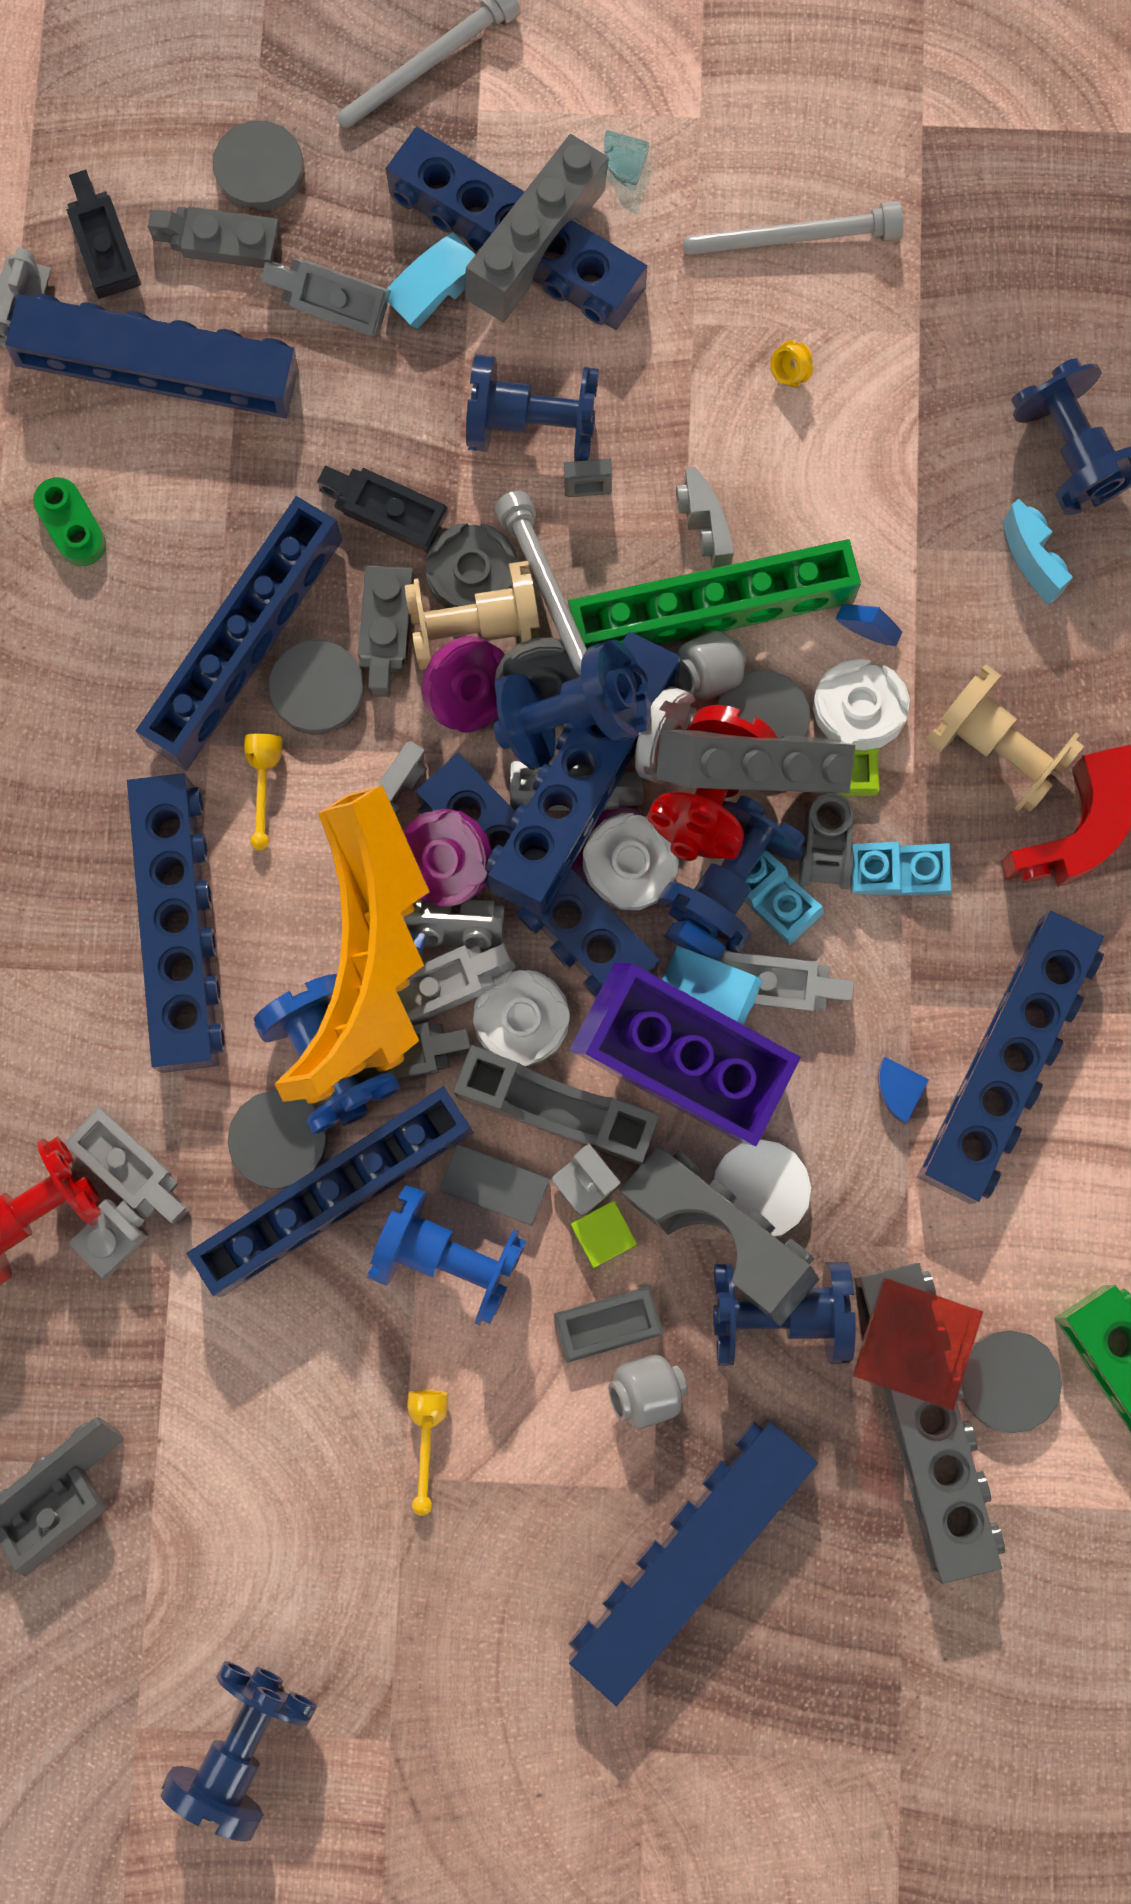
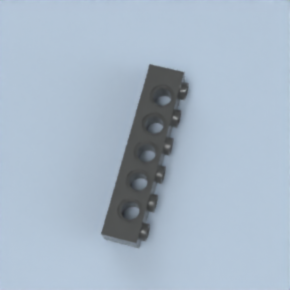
M913 1263L854 1278L933 1578L941 1584L1002 1569L999 1554L1005 1553V1544L997 1522L990 1523L985 1503L991 1502V1492L984 1472H976L971 1452L977 1451V1441L970 1421H962L957 1401L964 1400L963 1389L956 1370L949 1371L944 1351L950 1350V1342L943 1321H935L930 1302L937 1300V1295L930 1272H922L920 1263ZM901 1304L909 1305L916 1314V1324L908 1333H901L893 1324V1313ZM915 1354L923 1355L928 1360L930 1366L927 1378L920 1383L912 1382L906 1373L907 1362ZM935 1404L942 1411L943 1422L937 1431L926 1433L920 1425V1414L926 1406ZM950 1455L956 1463V1474L951 1481L938 1483L933 1473L934 1464L940 1457ZM957 1507H966L970 1514L968 1528L960 1534H952L947 1526L949 1513Z

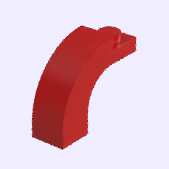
M1131 744L1082 756L1072 767L1082 804L1081 818L1075 832L1063 839L1010 851L1001 861L1006 880L1021 876L1022 883L1034 882L1051 876L1050 869H1052L1057 887H1060L1090 873L1120 846L1131 828Z

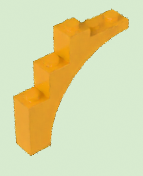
M383 785L349 793L318 813L332 851L340 888L342 916L340 963L332 998L318 1032L300 1059L275 1083L283 1102L305 1099L308 1104L319 1102L335 1092L334 1084L342 1078L357 1074L364 1068L376 1067L377 1071L381 1072L396 1067L404 1061L403 1054L419 1042L397 992L406 988L410 984L408 978L424 966L403 917L415 910L413 903L426 895L429 889Z

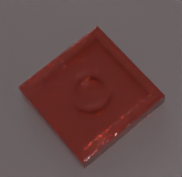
M883 1278L852 1376L953 1411L983 1311Z

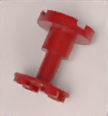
M712 705L699 709L686 729L689 731H705L733 736L779 739L772 728L764 721L755 717L752 724L738 717L740 709L725 705ZM697 788L695 794L686 792L666 793L660 795L652 803L647 814L649 823L654 826L664 839L671 843V852L686 861H694L698 856L712 859H735L743 845L744 831L742 826L728 810L721 807L724 799L735 796L739 789Z
M58 1136L49 1142L42 1139L37 1143L38 1151L50 1176L14 1199L7 1193L0 1195V1285L12 1277L11 1266L5 1252L31 1236L32 1229L30 1224L67 1201L85 1223L90 1226L98 1223V1217L101 1213L96 1204L101 1201L100 1195L86 1176L78 1179L69 1165L73 1162V1157L67 1146Z

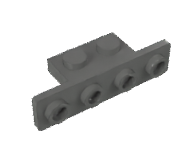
M96 1417L90 1422L79 1426L61 1446L51 1454L37 1460L29 1472L9 1488L0 1491V1544L15 1572L26 1577L107 1510L85 1472L124 1439L118 1429L103 1419Z

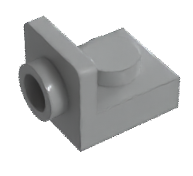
M587 1144L573 1156V1160L552 1177L553 1183L581 1216L589 1212L621 1184L590 1144Z
M105 1199L98 1206L101 1210L98 1223L94 1226L87 1224L68 1243L102 1279H107L149 1237L140 1227L145 1219L124 1200L118 1205L115 1201Z

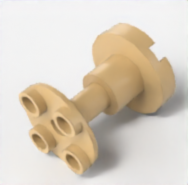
M528 561L509 564L511 588L475 594L476 604L425 612L419 579H414V584L405 585L407 605L412 624L420 623L421 632L412 633L419 669L425 670L432 659L430 640L481 632V637L486 641L519 636L520 643L539 638L537 628H540Z
M985 664L978 677L975 675L940 719L943 722L937 729L932 730L925 742L942 753L954 737L958 735L985 757H988L992 750H994L1035 782L1014 808L1017 812L1022 807L1030 812L1053 786V784L1046 780L1051 771L1054 770L1061 774L1084 746L1077 741L1080 734L1075 732L1053 759L1016 731L1012 725L1017 718L988 697V694L1002 675Z

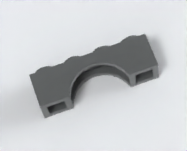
M570 133L466 266L465 299L504 323L530 289L535 271L545 251L558 232L573 219L581 223L604 193L609 157Z
M661 729L656 779L689 788L850 793L856 745L821 737L782 735L780 739L733 736L705 731Z
M473 1045L470 1047L453 1091L458 1099L584 1146L590 1144L594 1150L637 1166H641L660 1116L612 1097L596 1095L541 1075L516 1061Z
M658 1145L620 1189V1192L634 1208L667 1235L680 1228L694 1224L713 1225L730 1233L734 1238L737 1251L736 1268L731 1282L743 1297L781 1327L820 1280L810 1265L814 1260L813 1256L792 1239H789L784 1245L771 1233L775 1227L756 1210L751 1209L746 1215L733 1204L737 1197L718 1180L714 1179L708 1185L696 1175L700 1168L681 1151L677 1150L672 1156Z

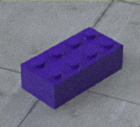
M614 962L569 1050L733 1140L756 1147L801 1059L795 1053L635 964Z

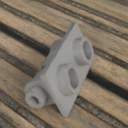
M18 248L15 254H11L9 257L6 256L0 276V346L6 347L5 343L17 295L22 294L34 297L35 294H45L52 268L36 264L34 262L35 255L27 249Z
M419 899L413 903L415 910L404 917L409 931L426 935L424 947L465 945L467 948H472L479 945L481 950L502 944V925L504 924L505 907L495 905V900H469L461 903L460 914H451L452 906H435V904L427 900L422 901Z

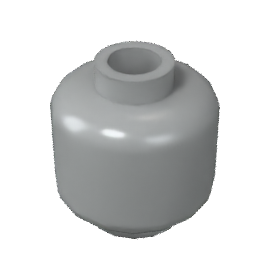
M721 631L709 632L685 643L678 651L681 659L677 683L682 690L693 694L695 698L708 701L738 687L742 683L745 675L744 666L747 664V655L741 643L733 640L726 633Z
M652 1354L619 1366L615 1372L614 1381L609 1383L608 1391L613 1410L619 1420L622 1422L628 1421L631 1426L644 1429L672 1419L679 1414L682 1396L687 1394V1384L683 1372L677 1365L671 1367L664 1357Z

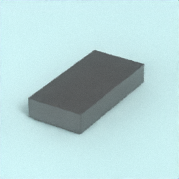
M457 1144L439 1191L533 1226L550 1179Z
M650 1286L554 1313L567 1363L664 1335Z

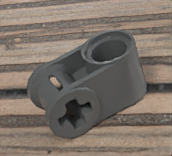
M826 793L821 795L814 801L807 812L804 827L806 839L802 844L803 856L799 864V886H808L809 882L839 884L840 889L848 890L850 887L853 865V849L851 844L854 815L850 802L840 794ZM826 808L834 810L840 817V827L827 829L821 826L817 820V811Z

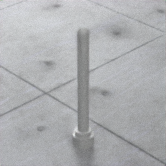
M482 0L480 2V9L342 109L337 116L339 125L343 128H350L490 24L497 26L500 23L506 25L521 14L518 1Z
M900 201L880 203L879 208L871 209V214L688 236L684 239L682 248L686 254L696 255L872 233L873 238L881 237L882 241L898 240L903 237L902 207Z
M523 491L509 492L496 502L495 513L502 528L516 535L573 668L581 676L582 657L587 648L533 529L536 510L527 493Z

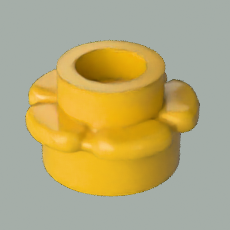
M785 341L771 356L770 369L773 377L779 383L786 384L789 387H798L801 385V382H807L811 378L814 369L812 353L809 347L803 342Z

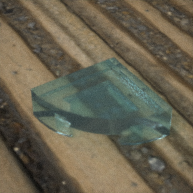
M606 130L604 154L609 157L608 169L618 182L632 190H636L649 152V142Z

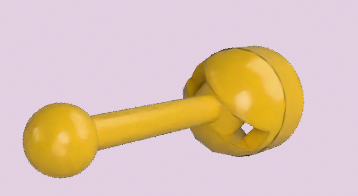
M247 734L244 736L246 760L250 766L257 769L255 833L250 839L252 848L257 851L265 850L269 845V837L265 834L267 770L275 767L282 755L283 738L272 734Z
M412 1390L408 1392V1415L414 1424L421 1427L418 1496L412 1502V1509L419 1516L429 1514L432 1509V1502L428 1497L431 1429L439 1425L447 1414L449 1393L443 1391Z

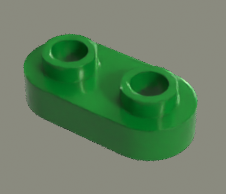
M54 477L43 481L34 493L33 504L58 550L65 560L73 565L88 566L94 564L104 554L106 538L74 483L65 478ZM54 495H64L60 503L50 504V499ZM76 533H86L85 538L81 542H71L72 537Z

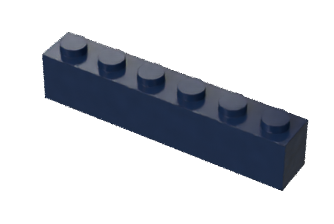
M22 294L17 295L5 343L17 367L285 419L288 416L298 372L294 347H290L278 339L265 338L259 341L244 338L239 333L227 329H220L217 332L197 329L193 324L181 320L166 323L152 320L147 315L139 312L130 311L120 314L106 311L103 307L93 303L85 302L81 303L80 306L63 303L47 294H35L34 297Z
M766 1419L761 1426L753 1421L745 1429L735 1443L740 1449L737 1455L728 1465L722 1460L716 1464L702 1482L707 1491L695 1505L687 1500L679 1508L669 1522L674 1528L671 1534L662 1544L656 1540L650 1543L635 1563L641 1570L628 1585L621 1579L603 1600L602 1604L607 1610L594 1625L587 1620L569 1641L568 1645L574 1649L569 1655V1664L616 1707L818 1464L815 1459L770 1420Z

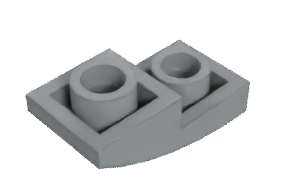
M686 467L684 484L676 485L678 514H687L688 530L700 529L701 553L703 557L710 556L711 568L731 565L734 551L722 507L714 491L697 468Z

